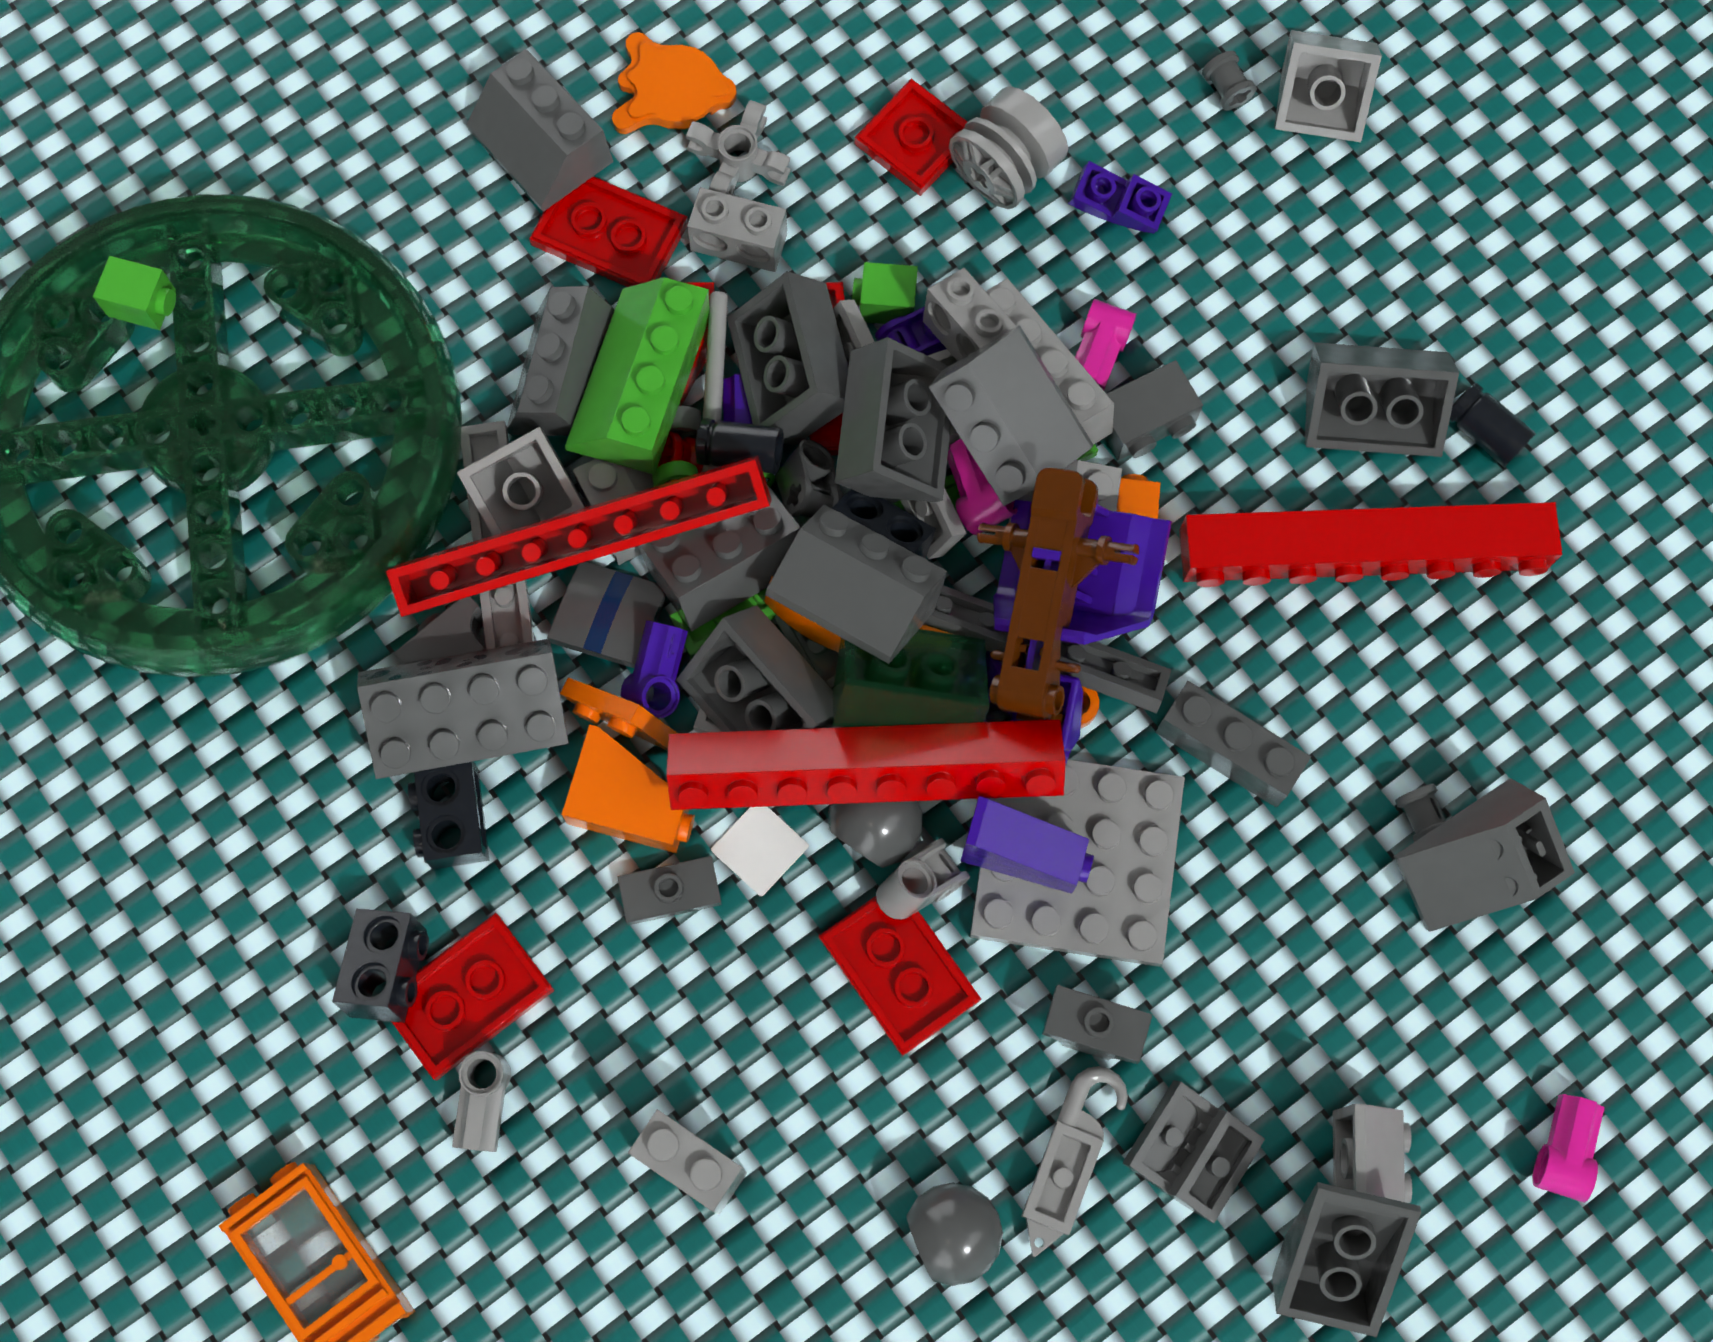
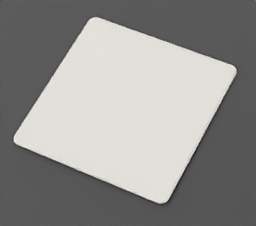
M750 807L712 846L711 851L759 896H763L808 849L809 844L770 808Z

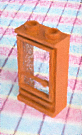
M292 1162L286 1165L270 1178L272 1183L270 1188L258 1197L251 1193L237 1201L227 1211L231 1217L219 1225L221 1231L225 1232L298 1342H376L380 1338L378 1335L397 1320L408 1318L416 1312L313 1164L302 1163L298 1166L296 1162Z

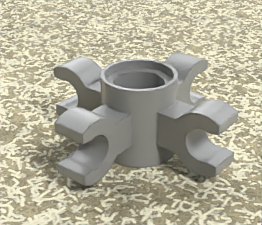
M750 100L745 108L740 125L729 126L720 134L702 123L692 121L685 136L686 139L690 140L687 150L696 155L711 156L719 159L720 168L711 181L710 190L733 195L737 182L747 181L756 173L772 183L785 185L791 169L787 167L790 157L780 152L762 150L758 148L757 138L761 135L767 122V117L763 116L766 111V105ZM738 150L747 152L746 155L741 157L729 155Z

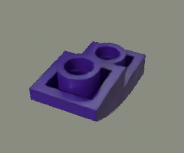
M1088 161L1082 169L1068 204L1108 222L1154 234L1159 228L1172 193L1135 174L1126 180Z

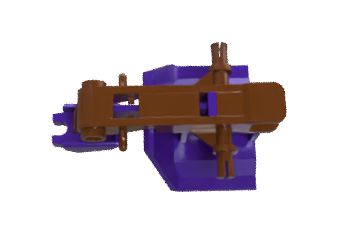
M1045 468L1037 475L1032 502L1015 500L1013 510L1017 508L1018 512L1011 517V522L1007 523L1006 526L981 523L978 530L990 534L977 533V540L979 543L1002 545L1005 550L998 588L993 596L994 630L1008 632L1005 651L993 650L990 653L992 659L1003 661L1000 675H996L993 678L990 686V701L993 704H997L1000 710L1017 713L1016 719L1018 721L1060 719L1066 766L1071 750L1080 738L1083 689L1078 677L1060 674V671L1079 673L1081 671L1079 664L1060 661L1061 641L1086 645L1146 628L1151 624L1155 612L1172 521L1132 513L1110 511L1098 504V487L1092 480L1083 478L1080 473L1073 470ZM1024 639L1030 640L1029 646L1024 645ZM1024 653H1028L1024 668Z

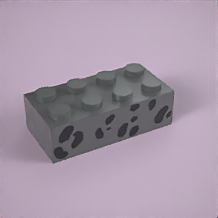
M549 639L358 672L357 690L376 779L569 744Z

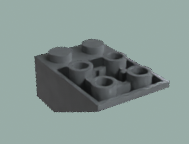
M1511 778L1394 855L1423 925L1429 932L1536 900L1575 873L1546 798Z

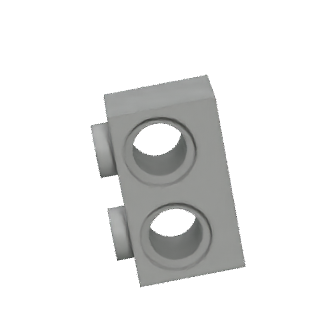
M700 187L687 225L690 249L694 252L776 272L788 234L786 209Z
M965 268L927 289L923 322L957 361L1017 327Z

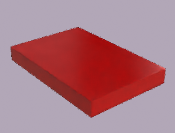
M593 176L546 209L529 240L533 247L621 285L630 287L661 277L687 228L688 216Z
M875 896L818 936L823 946L901 1057L908 1054L982 1000L919 911L906 919H893L880 909Z
M494 913L417 971V997L412 1007L408 1008L405 1023H392L432 1079L437 1081L461 1063L468 1055L474 1053L555 990L501 917Z

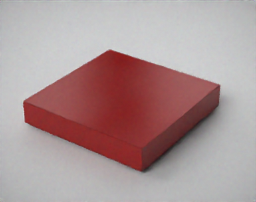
M911 78L855 136L854 145L921 196L954 162L949 150L950 139L957 132L965 128L967 121Z

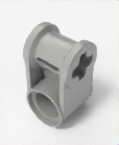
M943 838L932 842L916 855L904 861L878 887L876 892L877 903L886 915L893 919H906L934 901L939 902L949 896L970 879L967 871L961 872L945 851L946 843Z

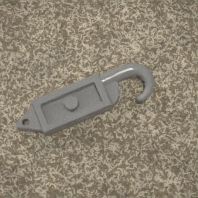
M1100 1066L1087 1068L1077 1074L1070 1084L1021 1217L1026 1218L1033 1257L1039 1255L1063 1234L1070 1235L1104 1141L1103 1129L1094 1117L1082 1111L1090 1088L1099 1082L1111 1085L1117 1096L1116 1107L1119 1110H1123L1126 1107L1128 1098L1126 1085L1122 1078L1109 1068ZM1036 1238L1043 1240L1042 1247L1038 1248L1035 1246Z

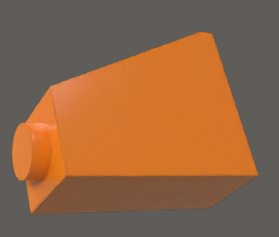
M589 724L561 814L565 822L575 827L677 853L680 841L687 843L690 838L695 815L689 814V809L671 810L667 782L600 727Z

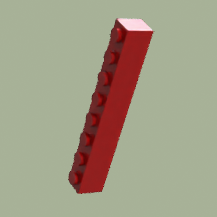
M757 455L400 563L387 570L386 573L400 615L403 617L770 506L772 499Z
M1556 502L1186 515L1179 529L1183 582H1197V586L1216 587L1229 580H1243L1245 585L1257 586L1267 584L1271 579L1289 578V582L1292 584H1306L1316 581L1317 577H1335V581L1346 583L1361 580L1363 576L1381 575V579L1385 581L1402 580L1409 577V574H1427L1429 579H1445L1454 576L1458 572H1473L1474 577L1486 578L1499 575L1502 571L1519 570V575L1535 576L1546 573L1562 556Z
M1060 719L669 734L666 775L671 810L978 799L979 796L984 798L1064 796L1066 760Z

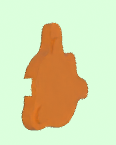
M640 32L632 33L626 39V51L631 59V63L618 76V85L621 91L633 94L634 96L612 114L613 126L618 133L629 134L646 125H658L668 129H687L692 121L695 122L703 118L709 112L710 115H713L718 110L730 108L735 103L737 98L735 84L732 80L722 75L714 61L703 51L685 45H661L653 42Z

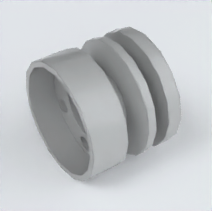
M1008 86L1001 89L982 108L980 118L976 117L969 120L965 124V128L957 132L950 139L949 150L959 172L977 192L996 206L1011 209L1023 200L1024 194L1030 193L1035 188L1037 178L1040 179L1047 176L1066 157L1068 145L1058 122L1039 101L1019 88Z

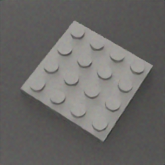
M1068 759L1065 766L1064 796L989 798L1088 838L1089 843L1086 853L1094 855L1087 883L1078 881L1072 894L980 867L970 938L1161 967L1164 959L1185 777Z

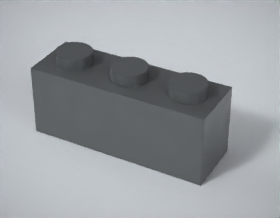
M1190 681L1186 682L1155 732L1276 808L1288 796L1311 759L1310 755Z

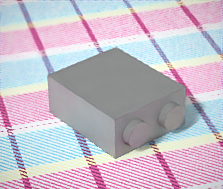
M658 1109L628 1151V1154L718 1215L721 1214L747 1175L743 1167Z

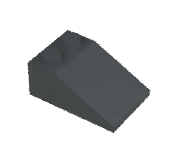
M1317 1182L1285 1235L1275 1265L1272 1280L1276 1314L1377 1337L1421 1215L1420 1206Z

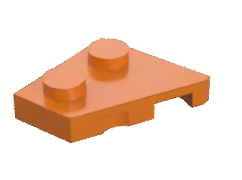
M567 678L560 692V695L575 704L572 710L574 714L594 724H598L600 719L608 722L607 726L626 737L633 738L635 735L668 751L669 734H678L639 704L572 678Z

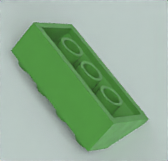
M665 277L622 289L565 444V450L655 475L708 324L710 310L709 289Z

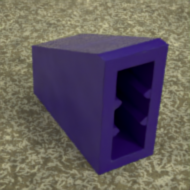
M979 796L961 862L1072 894L1078 881L1087 883L1094 855L1086 853L1089 843L1088 838Z

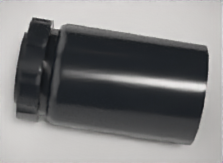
M1476 383L1469 387L1453 404L1449 421L1451 423L1457 422L1458 429L1505 468L1536 433L1491 394L1483 393L1484 388Z
M704 418L696 435V461L700 465H709L711 463L714 466L721 467L758 455L763 473L777 474L783 454V429L723 420L715 422L714 419Z

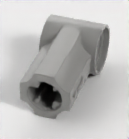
M477 1051L468 1055L461 1063L459 1069L461 1088L452 1147L497 1152L505 1090L511 1079V1068L501 1055L487 1051ZM490 1060L496 1068L495 1081L487 1088H480L474 1079L475 1069L481 1062Z

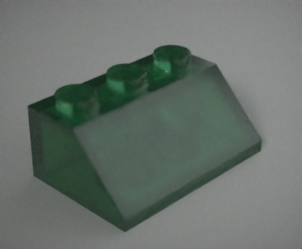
M919 629L888 664L841 638L833 688V726L868 727L984 722L990 707L985 639Z

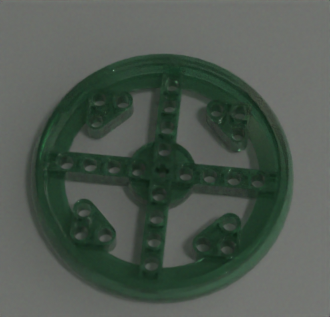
M199 194L163 199L135 206L106 217L75 233L51 249L27 269L0 299L1 592L29 620L50 636L73 649L115 666L155 675L217 677L246 673L280 664L313 651L345 633L372 613L393 593L386 571L398 564L420 558L423 555L445 514L456 481L462 432L459 383L447 342L440 325L425 300L406 276L385 255L356 233L316 213L291 204L261 197L234 194ZM109 255L159 268L163 271L170 269V282L176 289L173 325L177 371L165 377L152 389L145 399L139 412L23 427L28 401L41 370L59 390L70 393L80 391L92 381L133 334L134 323L115 318L101 322L106 314L93 298ZM203 260L199 266L189 269L193 262ZM221 262L253 264L272 268L264 279L263 287L275 311L282 319L335 356L346 357L358 351L363 343L364 328L378 349L389 378L266 394L254 380L229 367ZM343 283L337 291L326 292L331 285ZM298 289L293 296L281 298L286 291ZM206 301L200 309L191 310L197 302ZM69 318L62 327L55 328L60 321ZM347 324L342 332L330 334V331L335 326ZM210 342L203 351L194 352L199 344ZM71 360L70 364L66 368L58 370L60 364H62L64 361ZM213 383L208 392L197 394L199 388L203 385ZM393 401L402 402L397 410L390 413L382 412L388 403ZM348 407L356 408L351 416L344 419L337 418L339 412ZM309 413L306 421L298 425H291L297 415ZM257 419H263L262 424L256 430L246 431L249 423ZM166 431L170 432L166 440L161 443H154L159 434ZM394 435L390 462L377 495L362 474L355 471L340 473L332 479L288 531L285 538L286 550L299 568L307 573V575L280 590L248 601L239 491L250 486L264 473L277 450ZM117 438H123V441L117 448L108 450L112 441ZM76 444V447L73 452H71L68 455L62 456V453L65 450V448H67L69 445ZM30 450L28 456L25 459L16 462V459L19 456V454H21L23 451ZM149 468L151 473L164 485L185 494L194 609L163 607L136 601L143 597L151 587L152 576L149 569L128 548L74 509H64L53 514L46 523L44 532L32 508L25 484ZM213 468H220L216 477L203 481L206 472ZM352 493H364L361 501L357 504L344 505L345 500ZM216 511H223L219 521L213 524H206L209 515ZM82 529L80 537L76 541L67 544L69 535L76 530ZM360 535L368 536L367 542L361 548L356 550L348 549L351 540ZM314 541L321 542V546L316 553L310 556H302V551L306 545ZM220 554H227L225 562L220 567L209 569V564L214 557ZM132 567L130 575L125 580L116 582V576L123 568ZM85 573L84 579L78 586L69 588L73 577L77 574ZM223 598H230V604L227 609L217 614L212 613L216 602Z

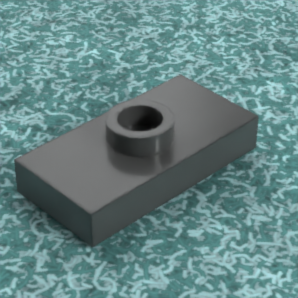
M712 856L617 876L627 925L722 905Z

